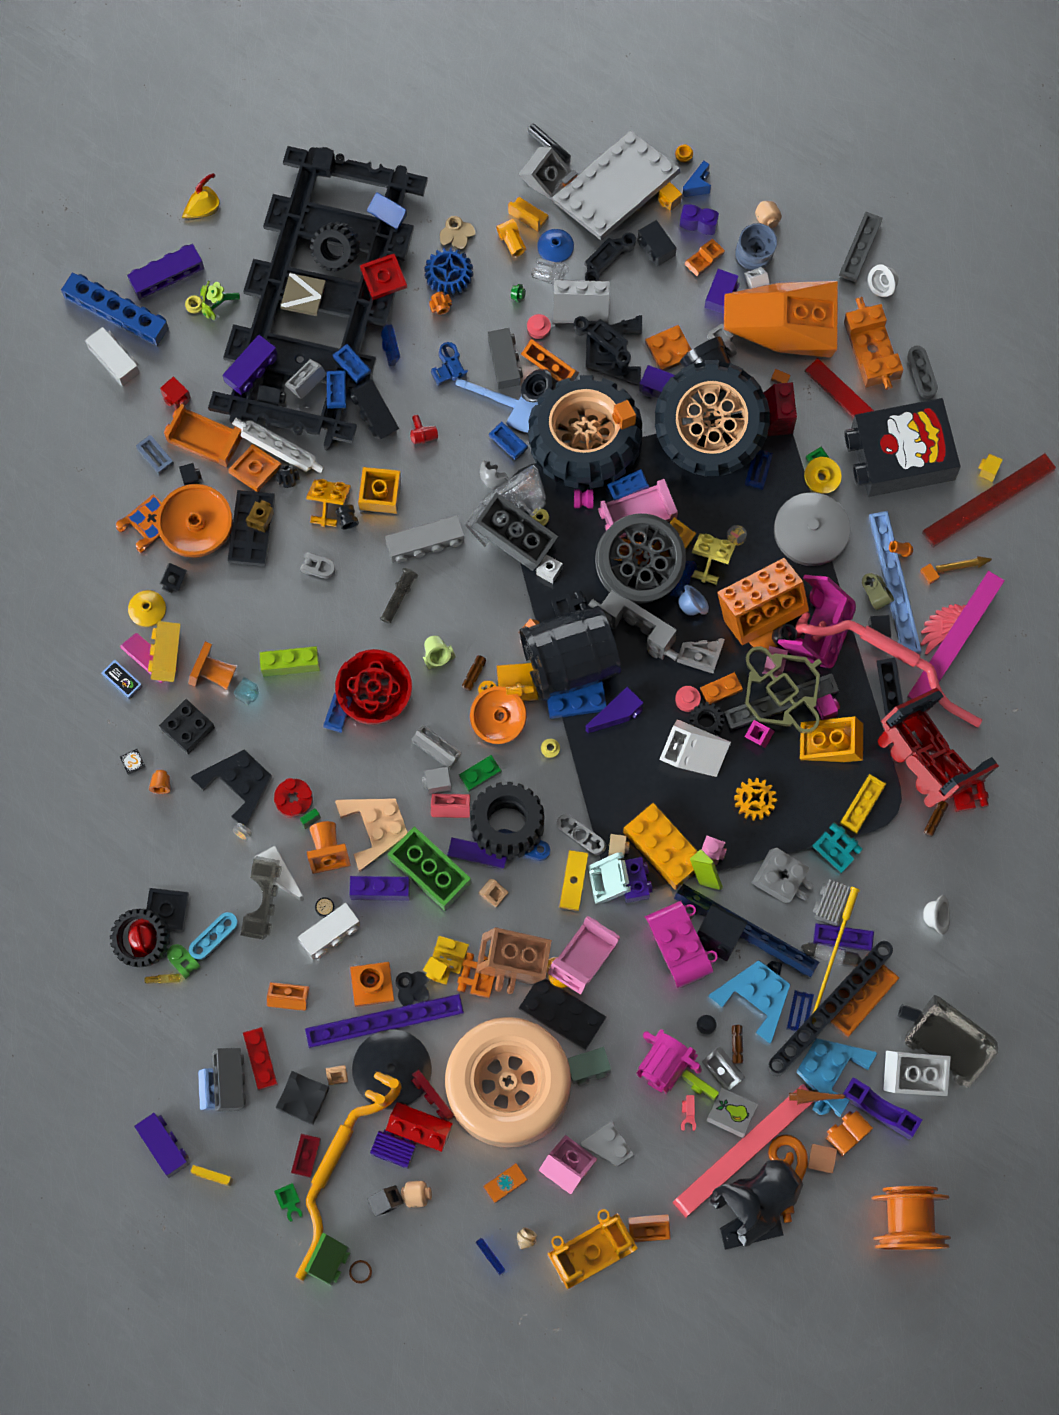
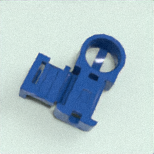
M452 342L443 343L438 353L439 358L443 362L442 367L431 369V374L438 386L442 382L451 379V376L452 380L455 381L457 378L465 377L468 370L464 371L459 361L460 354L456 345ZM446 347L452 348L455 355L450 357Z

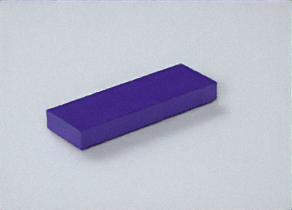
M451 837L447 854L449 858L499 869L505 868L507 859L505 856H502V859H498L496 854H492V856L486 854V849L481 850L476 842Z
M816 923L813 944L835 946L841 927ZM845 927L839 947L871 951L873 949L874 931Z

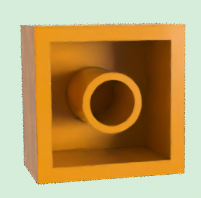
M363 467L358 500L359 509L397 514L401 486L400 471Z

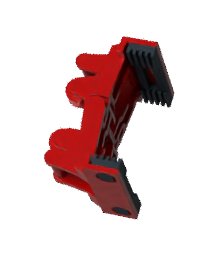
M937 687L896 706L881 720L885 731L878 739V744L882 748L889 746L893 742L891 756L895 761L904 762L906 760L908 768L918 777L916 780L917 790L922 794H928L924 799L927 807H933L938 802L946 801L976 785L999 767L997 762L991 757L972 770L953 749L949 748L947 741L927 713L930 708L944 697ZM913 731H915L923 745H921L918 742V740L914 737V735L912 734Z

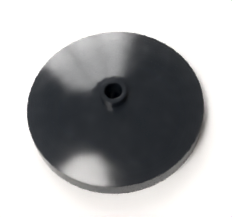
M384 1030L368 1037L357 1049L352 1064V1076L355 1086L360 1095L370 1104L375 1102L365 1096L367 1090L386 1096L391 1090L390 1087L375 1079L374 1075L376 1072L387 1074L400 1081L402 1085L401 1092L396 1100L385 1108L386 1110H393L397 1102L410 1106L425 1093L422 1088L418 1090L411 1081L414 1078L412 1076L414 1072L419 1070L429 1083L432 1075L431 1060L425 1046L415 1036L401 1030ZM391 1064L395 1067L393 1071L388 1070Z

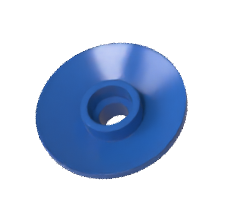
M550 229L544 232L538 240V252L548 262H563L572 255L574 250L572 237L561 229ZM557 241L559 244L554 245L553 242Z

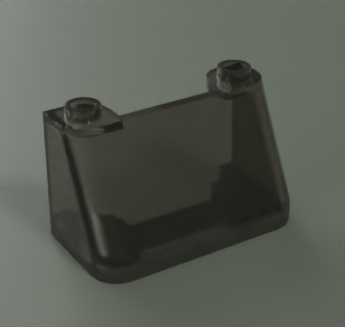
M937 995L930 999L904 1037L905 1044L912 1050H920L922 1048L929 1054L951 1056L950 1070L954 1076L953 1080L960 1086L965 1085L967 1088L971 1086L998 1053V1043L993 1036Z

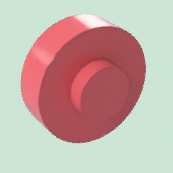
M542 314L533 315L527 322L528 334L535 339L547 337L551 331L550 320Z
M692 686L680 688L675 698L677 707L684 712L693 711L695 706H699L701 700L699 691Z

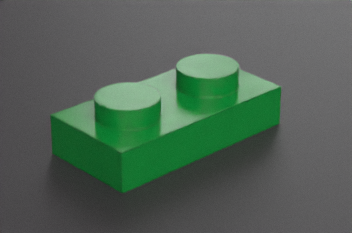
M490 755L460 773L459 777L470 792L500 774L502 770L493 756Z

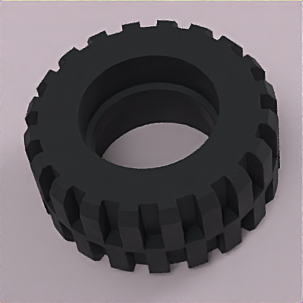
M502 782L496 783L494 788L491 785L485 788L486 793L480 792L477 800H474L470 813L472 837L474 841H477L478 847L481 850L485 848L486 854L490 856L496 854V858L502 859V856L508 857V860L513 859V856L518 855V858L523 857L525 851L530 853L534 850V845L539 844L544 832V808L540 804L539 797L537 795L533 796V791L530 788L525 790L524 785L518 783L515 786L513 782H507V785H502ZM512 808L524 815L526 823L519 831L506 834L492 828L489 824V818L499 809Z

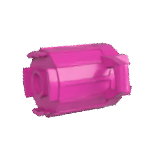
M662 1029L659 1030L656 1036L646 1031L643 1033V1038L653 1046L638 1067L636 1075L639 1078L644 1076L648 1081V1085L661 1093L664 1091L667 1094L668 1091H671L686 1067L694 1070L697 1074L702 1072L700 1064L695 1062L698 1055L695 1054L696 1051L693 1048L689 1047L688 1049L675 1038L663 1033L664 1030Z

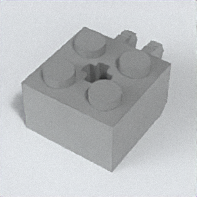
M778 848L769 850L752 881V884L784 903L791 902L794 895L807 901L808 895L798 889L800 885L809 890L814 888L812 883L804 879L809 867ZM779 872L782 873V879L779 878L781 876L778 874Z

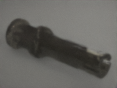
M402 569L403 573L399 581L395 583L396 589L380 617V620L387 624H391L405 594L411 591L410 587L414 579L418 577V574L410 569Z

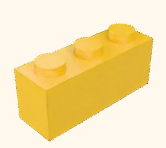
M157 621V628L152 629L151 639H155V644H151L150 655L153 656V661L149 660L148 672H151L152 680L174 682L180 633L179 623Z

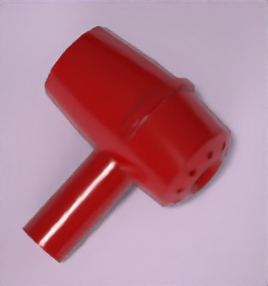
M419 415L412 416L416 428L410 432L413 444H425L426 442L438 439L436 426L423 427Z

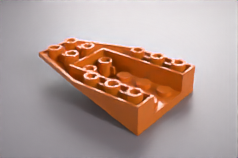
M838 281L776 283L724 295V330L780 353L831 358L837 350Z

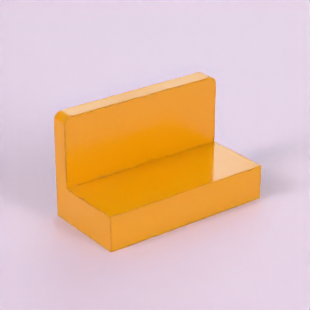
M520 197L514 203L510 201L508 204V213L537 232H539L549 218L548 214Z

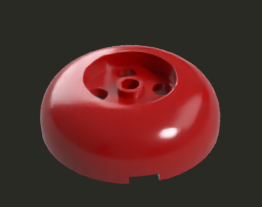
M371 649L356 653L347 662L345 661L336 677L335 692L338 703L349 717L363 724L378 725L395 719L404 711L411 698L412 680L408 669L397 656L384 650ZM368 676L370 680L367 683H363L362 679ZM387 678L389 682L387 685H382L381 680ZM361 695H367L368 699L363 701L359 699ZM346 696L353 697L350 706L347 704L348 699H346ZM382 696L387 699L384 703L378 701Z

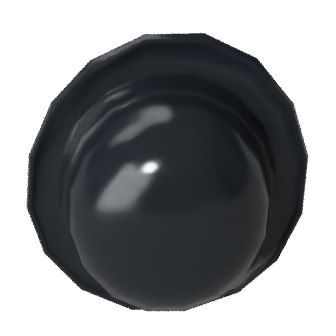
M538 369L529 374L521 385L520 392L522 398L527 402L535 403L548 388L553 390L551 373L547 369Z

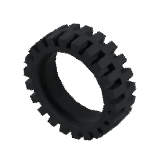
M132 909L126 911L125 914H121L119 919L115 920V926L111 928L113 933L110 935L112 940L110 945L114 948V955H117V958L123 961L124 964L133 967H147L159 962L158 960L164 957L163 954L168 950L166 948L167 945H170L168 940L170 932L167 931L169 927L164 923L166 921L158 913L148 909ZM142 918L154 925L157 931V943L150 954L145 957H136L126 950L123 943V934L130 922Z

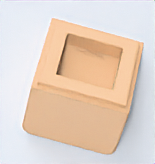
M489 879L479 891V894L495 907L509 893L494 879Z

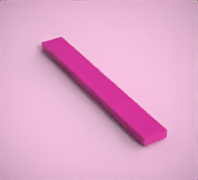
M989 570L929 662L936 669L939 682L1005 581ZM925 671L922 672L907 698L913 699L931 690Z

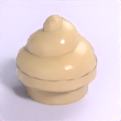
M524 1227L517 1233L520 1249L529 1248L536 1243L537 1234L529 1228Z

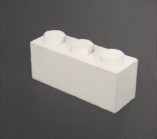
M102 327L85 341L93 354L123 386L140 373L137 367L139 363L133 356L129 357L126 354L128 351L121 343L117 344L115 341L116 337L110 330L107 332Z
M344 903L298 936V939L312 959L317 957L318 959L327 953L326 950L329 947L339 945L343 941L342 938L347 934L350 936L357 932L360 922L348 905Z

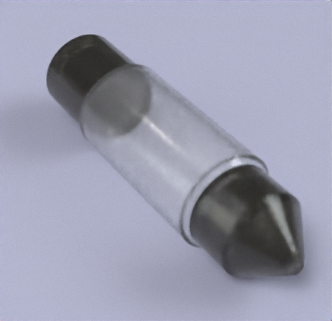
M808 942L801 945V949L808 956L830 962L834 946ZM838 948L833 963L856 967L862 959L858 953Z

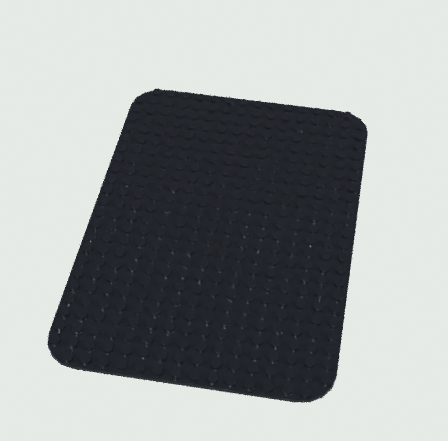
M742 413L731 415V418H742ZM720 418L713 419V420H709V421L711 422V424H714V421H715V420H718V419H720ZM727 420L724 423V428L728 431L733 430L735 427V423L732 420ZM699 424L693 425L691 428L692 433L695 435L700 434L702 426ZM717 432L709 434V440L712 442H717L720 438ZM724 432L722 434L726 444L733 440L727 433ZM657 433L642 437V445L639 448L637 460L632 467L625 468L626 474L620 478L642 469L649 488L656 486L657 481L665 479L678 512L677 520L695 532L696 535L685 548V569L678 584L662 598L637 605L677 630L675 642L670 648L676 653H680L683 642L696 643L702 640L712 642L718 641L720 638L725 640L714 673H710L678 663L677 659L674 661L667 655H665L663 660L659 657L654 658L647 650L649 636L645 635L638 626L628 624L624 617L615 629L610 626L620 659L621 673L602 681L606 706L628 687L643 702V712L636 719L633 717L630 721L591 733L586 732V725L600 712L562 717L592 830L606 843L605 851L599 855L600 860L609 855L611 834L626 836L623 833L624 827L652 803L659 808L697 851L702 849L706 836L725 842L724 848L727 851L724 859H719L718 864L715 865L717 872L763 861L769 850L778 848L786 854L813 848L812 845L824 832H827L830 836L834 834L829 828L834 822L839 827L842 826L851 838L873 833L888 826L898 814L902 801L901 785L889 746L882 748L878 744V739L884 730L854 632L848 630L835 665L832 668L819 666L816 670L820 677L832 673L839 689L838 693L831 695L833 699L836 698L840 707L837 716L831 719L856 717L863 723L862 761L830 762L801 760V732L794 725L789 727L761 723L775 731L766 748L745 737L751 724L731 731L725 715L723 716V728L717 736L731 743L717 777L678 768L659 760L677 719L689 724L691 712L680 710L675 702L676 693L680 688L684 686L696 688L701 696L700 703L704 705L706 702L700 692V687L735 672L743 691L715 703V707L719 706L721 708L720 711H723L724 714V711L744 705L746 702L749 673L751 672L746 663V656L753 646L749 642L742 645L724 622L718 591L785 558L803 581L809 608L808 613H810L807 624H810L816 607L810 601V593L813 587L803 579L804 575L829 577L838 586L839 582L832 561L819 566L801 565L789 559L780 550L775 539L774 524L780 508L785 502L796 495L811 493L805 481V471L793 434L767 436L761 450L746 466L731 474L707 477L693 474L672 461L663 450ZM702 435L697 445L704 447L706 436ZM534 463L518 470L508 481L504 498L529 516L535 509L541 508L546 510L549 514V521L544 527L558 536L546 553V555L562 563V570L553 584L537 575L536 570L538 567L532 571L520 562L534 617L539 623L556 617L551 604L552 599L569 594L571 600L576 599L574 593L581 591L583 597H586L588 602L586 605L589 609L592 608L589 606L592 599L602 604L610 593L600 581L595 564L597 546L606 532L605 525H607L605 518L601 519L598 508H600L601 501L604 500L607 503L614 500L607 484L612 483L610 479L605 480L604 486L590 489V485L580 484L579 489L565 486L563 479L560 478L558 482L554 481L544 473L543 467ZM535 486L540 490L541 498L536 505L530 506L523 502L522 491L525 487ZM574 490H581L582 493L586 490H593V508H587L584 505L581 508H574ZM537 515L536 518H537V519H542L543 516H542V515ZM732 529H741L744 534L740 535V538H743L741 542L740 539H737L738 543L728 564L712 559L708 574L719 577L716 585L707 581L703 583L701 582L702 580L691 577L693 569L704 573L708 562L707 557L692 553L700 533L729 541L728 534ZM647 532V540H651L653 532ZM635 534L634 541L643 543V536ZM611 559L612 567L622 564V561ZM658 559L655 561L656 568H664L665 564L662 560ZM547 565V566H546V568H548V569L553 568V567L550 566V565ZM624 565L622 571L624 574L630 575L632 568L629 565ZM643 571L640 574V578L642 581L647 582L650 579V575L648 572ZM653 572L657 583H660L663 578L656 572ZM632 576L628 586L635 588L636 577ZM685 585L692 586L704 596L709 606L707 614L687 615L682 611L679 606V597L685 592ZM575 607V608H574L575 611H577V610L580 611V608H579V607ZM802 615L785 624H791L795 627ZM802 633L797 638L804 639L806 633ZM777 646V647H776V648L785 650L782 646ZM757 651L750 656L749 662L759 676L763 677L765 675L763 671L767 655L764 652ZM786 660L783 673H786L796 686L816 679V676L805 662ZM770 677L761 684H751L749 702L769 696L766 687L773 681ZM783 678L772 686L770 690L775 694L792 688V686ZM806 704L797 707L789 713L800 727L801 722L816 721V717ZM814 708L819 715V720H822L817 708ZM784 712L766 719L783 721ZM704 714L699 718V722L703 727H711L714 724V719L711 715ZM870 774L886 783V786L856 834L841 825L840 822ZM756 778H758L759 783L766 780V786L772 785L770 791H776V795L772 798L777 799V802L772 804L775 808L774 811L769 810L770 816L763 814V820L756 816L755 821H752V816L749 815L746 819V813L739 814L740 807H735V803L738 801L734 800V796L739 795L736 789H742V782L747 785L748 779L755 782ZM745 793L742 797L743 803H745V801L747 800ZM766 795L765 798H764V801H765L766 805L768 804V796H767V795ZM752 797V801H759V797ZM626 837V842H630L628 854L624 853V859L621 860L642 857L643 863L647 862L649 874H646V879L651 881L652 889L669 885ZM600 841L596 843L597 849H600L601 847L599 845ZM696 874L692 875L689 879L696 878Z

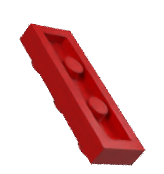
M260 1027L243 1032L258 1091L278 1085L263 1028Z

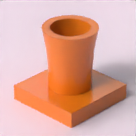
M205 641L190 674L188 684L195 687L199 677L202 676L227 690L237 665L228 664L209 657L212 644Z
M323 821L312 825L309 830L316 850L307 851L312 873L315 874L351 866L346 845H337L336 824L331 821Z
M389 962L350 967L355 1007L394 1002ZM375 979L373 984H369L368 981Z

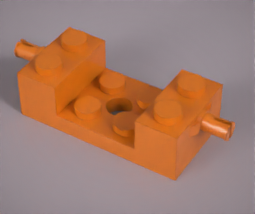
M863 297L857 298L856 302L859 309L846 313L844 325L865 388L884 383L885 390L891 389L893 387L891 381L901 379L903 367L898 353L894 354L885 327L887 319L882 304L866 307ZM874 345L878 350L870 352L867 347Z

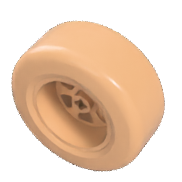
M503 1017L488 1020L475 1026L459 1040L451 1052L447 1063L445 1088L452 1113L459 1124L470 1135L486 1144L497 1147H520L541 1139L561 1120L570 1098L571 1072L564 1050L547 1030L528 1020ZM511 1056L523 1061L518 1070L509 1068V1058ZM494 1060H498L502 1067V1070L497 1074L487 1069V1066ZM528 1071H532L535 1083L533 1085L523 1084L521 1076ZM508 1078H511L513 1085L509 1084L506 1087L504 1080L507 1081ZM482 1081H494L495 1090L485 1094L482 1089ZM519 1091H523L530 1096L523 1105H518L515 1099V1094ZM499 1095L508 1097L507 1108H500L494 1105V1101Z

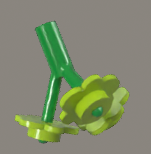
M207 281L206 286L203 285L202 289H200V296H203L201 311L206 318H211L212 320L216 318L213 310L227 300L240 299L239 293H223L224 287L219 282H215L212 286L210 281ZM206 299H208L215 304L210 307L205 303Z

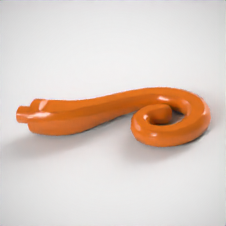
M785 1134L776 1137L769 1146V1159L782 1160L777 1156L778 1149L783 1145L791 1146L797 1155L795 1172L802 1181L808 1166V1156L804 1145L792 1135ZM788 1152L783 1161H786L791 1166L794 1161V1154ZM794 1206L787 1208L779 1215L783 1216L784 1223L792 1222L791 1214L795 1213Z

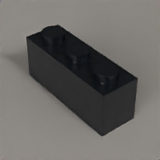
M368 379L350 390L352 394L350 398L354 405L358 404L361 410L359 414L364 422H368L370 426L368 430L373 438L376 437L381 440L400 429L372 379Z
M895 657L876 661L885 717L896 706L904 703Z

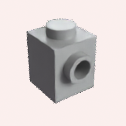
M448 767L425 771L426 777H422L424 789L428 788L429 794L451 790Z

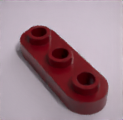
M419 1070L412 1074L414 1078L411 1081L418 1090L422 1088L425 1091L424 1098L430 1105L435 1104L438 1108L436 1111L438 1116L448 1121L455 1116L424 1075Z

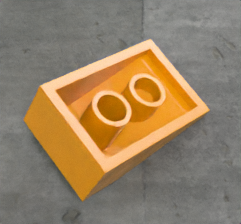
M856 717L819 720V725L814 732L809 734L801 733L800 759L830 762L862 761L863 723ZM816 721L801 722V728L810 729L815 725Z

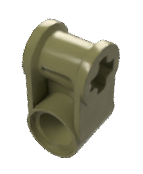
M873 573L863 576L862 586L872 606L877 611L894 601L893 595L881 576Z

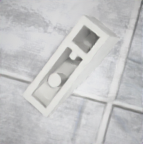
M275 846L254 857L256 863L253 865L258 874L263 873L267 880L299 901L304 900Z

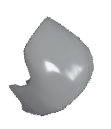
M484 460L479 471L483 483L488 488L498 489L509 481L505 472H497L498 465L491 466L490 461Z

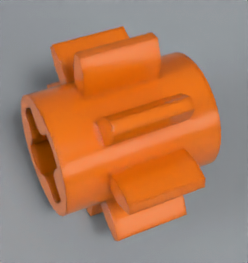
M437 292L431 296L429 306L432 312L437 311L438 315H443L450 311L452 300L449 294L444 295L443 292Z

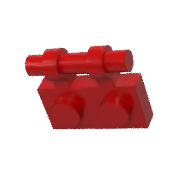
M985 779L977 783V794H973L972 787L953 796L956 812L975 809V801H980L981 807L989 806V794L986 792L984 785Z

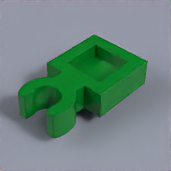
M293 1183L274 1191L281 1210L288 1209L287 1218L290 1222L293 1221L291 1217L293 1212H298L300 1218L303 1217L302 1211L296 1207V1204L301 1203Z

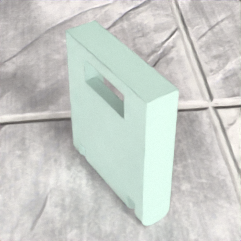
M622 852L615 853L588 866L595 904H603L631 891L630 887H626L629 884L625 860H621L624 857ZM601 873H602V878H603V883H604L605 891L602 890V885H601V880H600V875H599V874H601Z

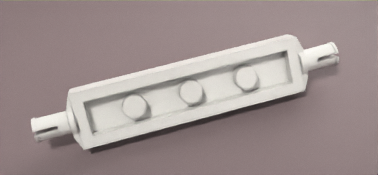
M237 418L234 419L232 425L242 429L241 437L304 472L311 468L320 474L323 471L324 466L316 463V456L251 420L245 423Z

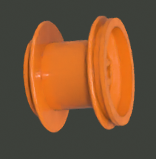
M938 1187L882 1188V1191L886 1192V1195L872 1197L874 1201H887L888 1233L883 1236L873 1237L874 1241H879V1245H875V1249L926 1250L949 1248V1244H945V1240H950L951 1237L935 1232L934 1201L949 1199L948 1195L934 1194L935 1191H938Z

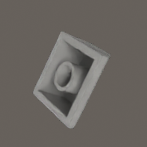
M538 147L519 175L529 187L552 200V197L564 185L561 180L571 170L552 147Z

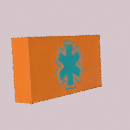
M515 1163L483 1187L493 1202L496 1203L528 1181V1179Z

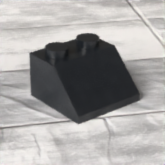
M713 903L697 935L704 950L716 952L717 957L727 962L748 922Z

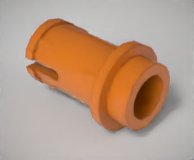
M891 541L889 551L901 554L903 557H908L913 553V546L908 542Z

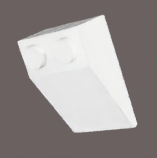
M886 1051L883 1091L948 1096L951 1056Z

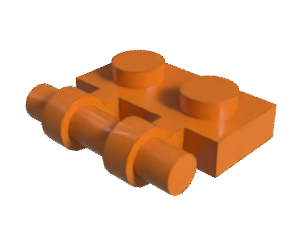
M467 952L462 962L461 976L458 977L457 983L459 985L457 991L464 993L466 985L472 986L470 994L490 999L495 977L475 972L474 979L468 978L470 970L477 968V962L473 961L474 954ZM484 956V961L488 960V957Z

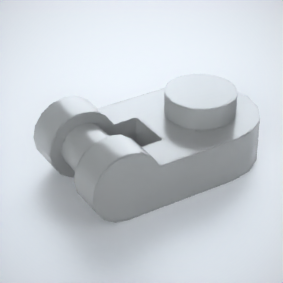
M312 553L305 554V562L300 567L302 573L325 579L333 576L335 566L330 559ZM314 562L317 563L315 568L311 567Z

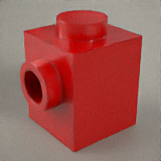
M174 376L160 387L164 397L163 400L170 407L173 405L179 409L181 404L187 405L191 398L189 391Z

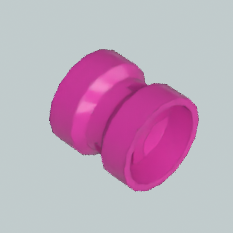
M574 490V508H581L582 505L587 508H593V490H586L584 493L581 490Z

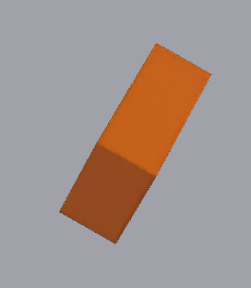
M775 369L771 381L788 383L791 375Z
M931 563L920 570L929 585L940 578Z

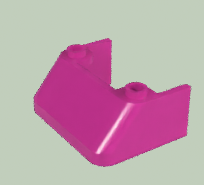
M804 575L803 579L813 587L810 593V601L816 607L809 625L818 626L821 621H825L827 626H832L845 620L852 621L856 611V603L853 598L829 577ZM848 630L830 636H823L818 642L812 641V635L805 634L804 639L796 638L795 641L779 639L777 643L785 650H788L793 656L806 657L810 663L820 659L822 662L821 667L832 668L835 665Z

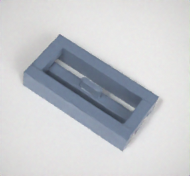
M151 435L136 445L138 451L159 475L163 470H167L169 465L172 466L174 464L172 459ZM149 441L153 444V446L159 451V453L165 458L167 462L164 463L160 459V457L148 445ZM143 446H145L146 449L151 453V455L157 460V462L161 465L160 467H158L156 463L150 458V456L144 451V449L142 448Z

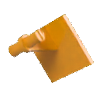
M314 479L306 499L323 502L322 517L311 515L310 523L321 524L322 527L326 525L337 527L338 519L327 518L328 504L344 505L351 485H346L343 482H328L325 479Z
M531 663L497 665L498 686L506 687V695L518 694L523 701L538 700V693L530 675V672L533 671Z

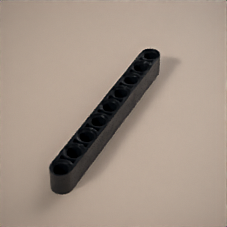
M880 941L778 1050L768 1063V1071L771 1075L781 1076L880 970L893 953L891 943ZM880 947L886 948L888 955H881L878 949ZM868 961L873 962L875 969H867L865 963ZM852 977H861L862 983L855 984L852 981ZM846 990L849 993V997L841 998L839 991ZM832 1004L835 1006L836 1011L829 1013L825 1006ZM815 1018L820 1019L822 1026L815 1027L812 1024V1020ZM799 1034H808L809 1040L806 1042L801 1041ZM787 1047L794 1048L796 1055L788 1056L785 1049ZM773 1062H780L783 1068L780 1071L774 1070L772 1068Z

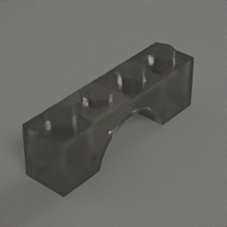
M259 856L253 859L250 878L260 886L263 898L258 910L247 913L243 917L241 936L264 940L267 935H270L272 924L269 923L270 916H273L275 911V904L272 903L273 898L277 896L279 887L276 885L277 877L280 878L282 866H279L280 860Z

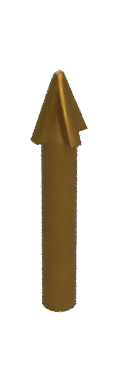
M977 556L975 559L937 565L936 572L941 573L978 566L979 568L990 562L992 558Z

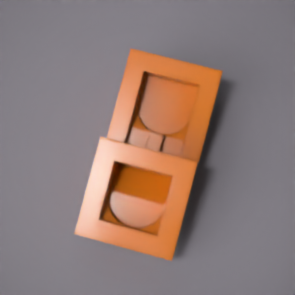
M711 239L701 246L696 254L687 259L684 265L696 276H699L724 254L725 250L714 239Z

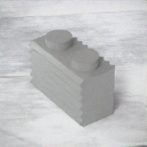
M830 879L828 884L823 883L820 895H823L821 902L816 901L813 912L816 913L814 918L837 926L851 887Z

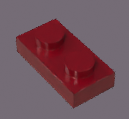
M301 1134L291 1174L311 1178L321 1138Z

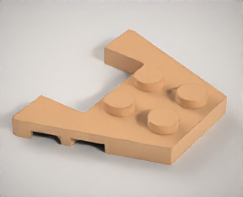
M396 799L335 801L341 818L358 812L361 813L372 844V848L353 854L359 872L363 871L373 861H376L386 851L392 849L408 833Z

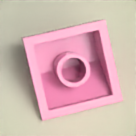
M565 1135L549 1153L539 1171L562 1189L572 1194L595 1164L597 1158Z

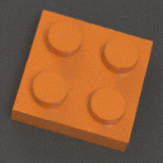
M679 325L645 339V343L658 368L663 371L680 365V360L692 350Z
M252 444L228 470L229 474L256 492H259L282 466L279 461Z

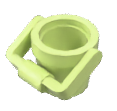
M430 636L426 639L424 643L426 657H423L428 669L442 666L456 658L451 645L447 646L441 637Z

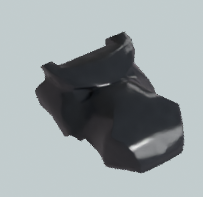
M770 1160L753 1177L739 1179L732 1184H722L714 1189L710 1202L716 1209H720L726 1204L731 1207L744 1224L738 1229L737 1233L740 1242L746 1247L762 1235L773 1230L779 1220V1215L797 1203L803 1182L786 1161Z

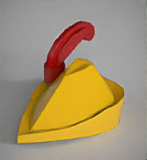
M214 173L206 176L195 187L196 191L191 195L182 218L208 217L218 211L220 202L217 194L210 187L204 186L211 178L216 176Z

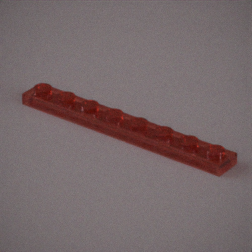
M1044 453L922 531V534L930 545L935 547L1055 471V465Z

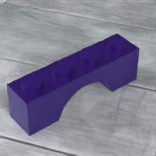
M854 1077L843 1092L845 1098L850 1100L849 1103L909 1140L914 1136L922 1122L921 1118L906 1109L897 1107L884 1100L869 1086Z

